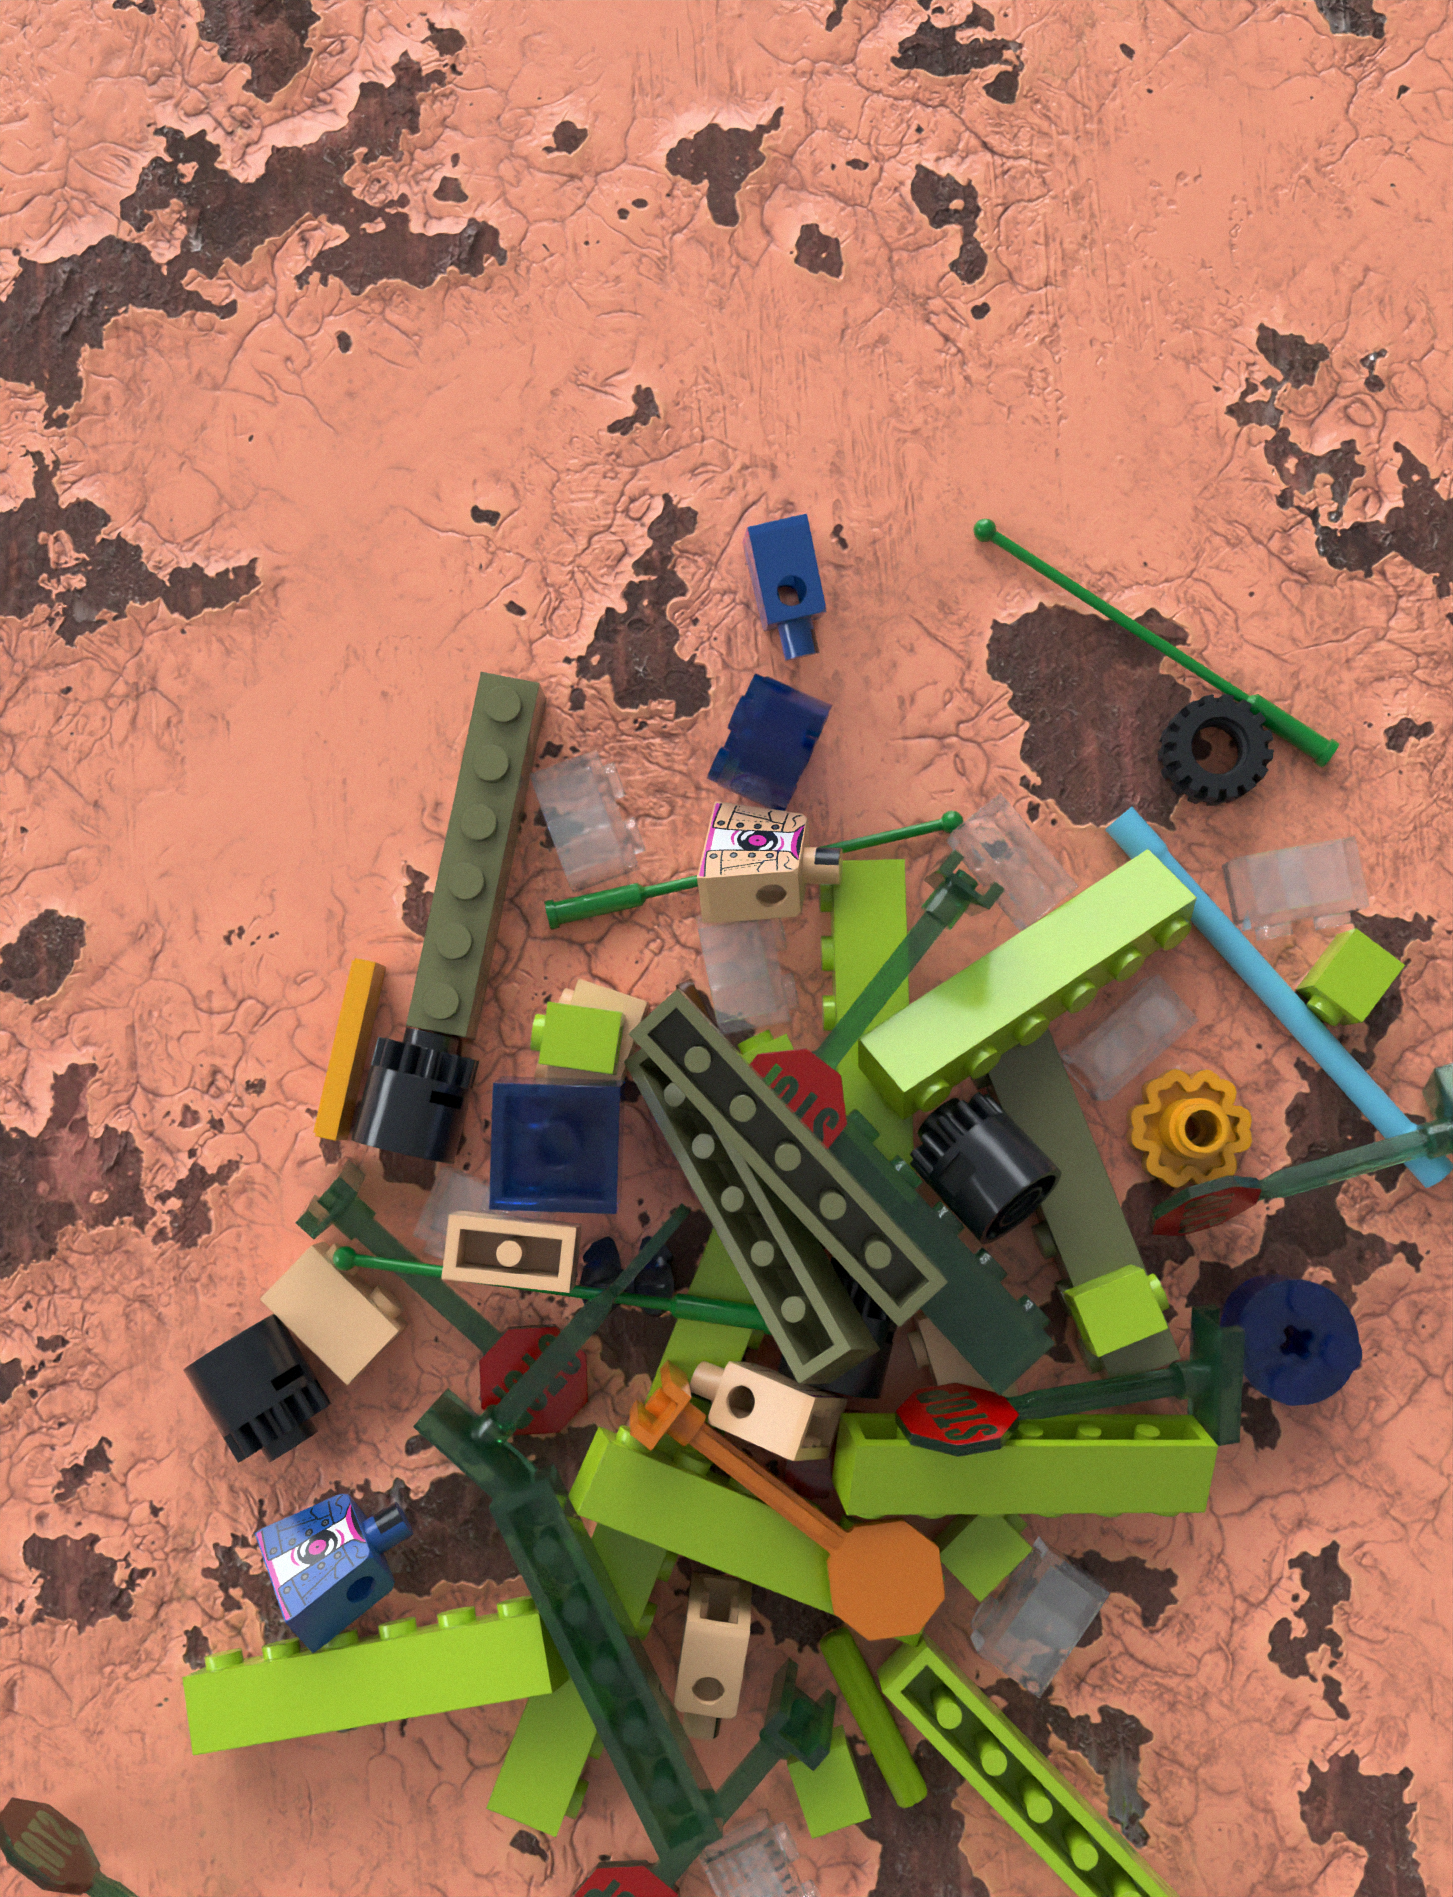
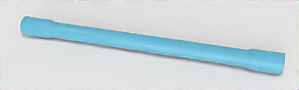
M1130 807L1109 825L1105 831L1131 860L1149 849L1197 897L1191 918L1194 926L1383 1135L1390 1149L1421 1184L1428 1188L1445 1178L1452 1171L1453 1163L1417 1124L1411 1122L1318 1017L1306 1006L1283 978L1169 853L1165 842L1133 807Z

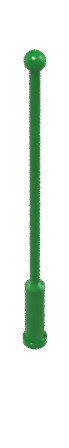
M987 518L980 519L974 525L973 533L979 541H991L1224 694L1233 695L1234 700L1238 703L1243 699L1251 703L1252 707L1249 711L1254 715L1261 712L1265 717L1266 721L1262 723L1264 727L1315 759L1314 763L1321 768L1327 764L1339 746L1337 741L1332 738L1328 740L1261 695L1246 694L999 533L992 520Z
M951 810L945 812L941 819L820 847L842 848V853H847L942 830L949 834H955L962 829L964 820L959 812ZM697 875L647 887L634 883L556 902L553 899L544 901L550 929L560 928L561 924L643 906L648 898L698 887Z
M342 1246L333 1254L335 1267L342 1271H348L357 1266L442 1279L443 1266L357 1254L349 1246ZM483 1284L670 1311L673 1317L677 1319L764 1331L763 1334L772 1335L756 1304L680 1293L676 1294L673 1298L622 1292L618 1296L621 1291L575 1285L570 1293Z

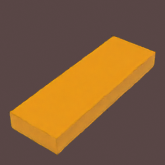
M355 958L351 962L313 1133H315V1137L334 1141L348 1140L386 971V966L377 962Z

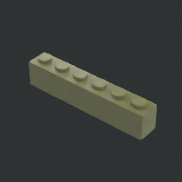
M486 672L480 673L406 1026L476 1040L547 699L540 683Z
M676 989L629 1033L636 1043L898 1327L902 1326L948 1283L941 1270L681 989Z
M1047 1028L1044 1034L1036 1041L1027 1046H1022L1018 1043L1003 1053L996 1066L987 1074L977 1079L971 1077V1080L977 1090L986 1087L988 1094L1062 1172L1061 1178L1054 1190L1035 1210L1039 1223L1032 1225L1031 1229L1045 1260L1054 1258L1062 1280L1054 1282L1055 1291L1065 1314L1070 1317L1072 1314L1063 1295L1064 1291L1129 1264L1143 1268L1146 1276L1148 1274L1050 1030ZM1169 1326L1164 1331L1100 1357L1086 1350L1082 1338L1076 1340L1079 1352L1089 1373L1092 1375L1099 1372L1101 1378L1112 1386L1181 1359Z
M642 1048L625 1060L626 1067L799 1384H830L878 1352L880 1349L815 1235Z

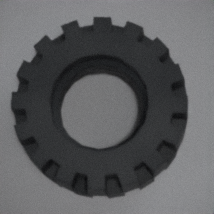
M1213 694L1203 696L1199 700L1189 703L1170 720L1160 737L1159 742H1162V746L1157 753L1158 761H1163L1164 764L1161 774L1164 780L1171 779L1174 783L1171 789L1177 795L1183 792L1188 795L1187 801L1194 804L1206 802V806H1217L1221 803H1229L1240 798L1257 786L1256 784L1264 778L1269 770L1266 766L1273 759L1274 750L1268 747V743L1273 740L1271 730L1264 731L1262 723L1266 721L1265 717L1261 712L1254 715L1249 711L1252 704L1244 699L1237 703L1233 701V695L1223 694L1219 698H1214ZM1207 727H1215L1225 731L1233 738L1237 747L1238 758L1235 766L1230 771L1224 774H1213L1205 771L1196 762L1192 753V742L1198 731Z

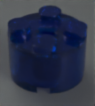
M755 673L745 696L742 695L736 705L727 727L731 732L724 747H720L707 779L766 808L786 811L797 788L796 784L810 760L833 705L769 676L763 677Z
M1264 1274L1251 1278L1239 1285L1228 1296L1223 1306L1219 1331L1217 1330V1345L1222 1360L1229 1371L1241 1383L1277 1402L1288 1406H1298L1323 1401L1339 1391L1348 1381L1353 1371L1360 1365L1362 1348L1359 1343L1358 1329L1352 1313L1339 1296L1318 1283L1288 1275ZM1289 1327L1294 1330V1334L1290 1337L1292 1344L1287 1349L1279 1346L1286 1341L1283 1330Z

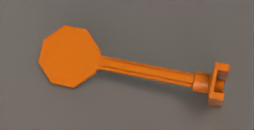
M667 1359L660 1368L662 1388L659 1387L652 1394L646 1405L637 1399L630 1408V1435L649 1450H652L665 1434H668L683 1447L689 1443L830 1553L826 1561L833 1612L867 1640L873 1641L919 1634L945 1599L938 1545L902 1517L853 1524L851 1528L843 1529L705 1422L707 1415L689 1402L692 1396L687 1374Z

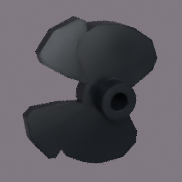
M607 1236L593 1242L583 1255V1261L586 1265L583 1268L580 1286L615 1291L623 1290V1292L673 1298L675 1295V1281L669 1263L673 1261L674 1256L663 1241L647 1236L642 1239L636 1257L635 1270L630 1268L622 1269L615 1241ZM582 1299L586 1311L598 1319L607 1317L621 1305ZM639 1307L650 1317L658 1318L667 1312L666 1310Z

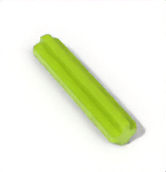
M845 1627L833 1630L820 1640V1649L898 1806L901 1808L911 1807L927 1796L926 1784L850 1631Z

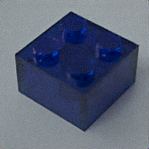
M502 1076L493 1082L489 1210L617 1214L622 1199L625 1080Z

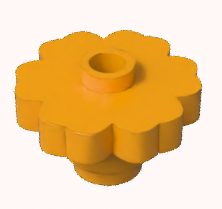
M1170 1069L1164 1071L1158 1078L1146 1081L1141 1089L1145 1104H1137L1131 1107L1126 1115L1129 1127L1126 1136L1127 1143L1138 1151H1145L1141 1162L1143 1171L1152 1177L1158 1178L1166 1186L1175 1188L1182 1187L1188 1181L1201 1188H1211L1219 1183L1220 1179L1233 1176L1237 1169L1234 1153L1246 1151L1252 1144V1135L1249 1130L1252 1124V1116L1246 1108L1234 1105L1237 1095L1235 1085L1228 1080L1220 1079L1216 1073L1208 1069L1195 1071L1190 1076L1182 1070ZM1188 1118L1195 1125V1132L1189 1139L1185 1133V1124Z

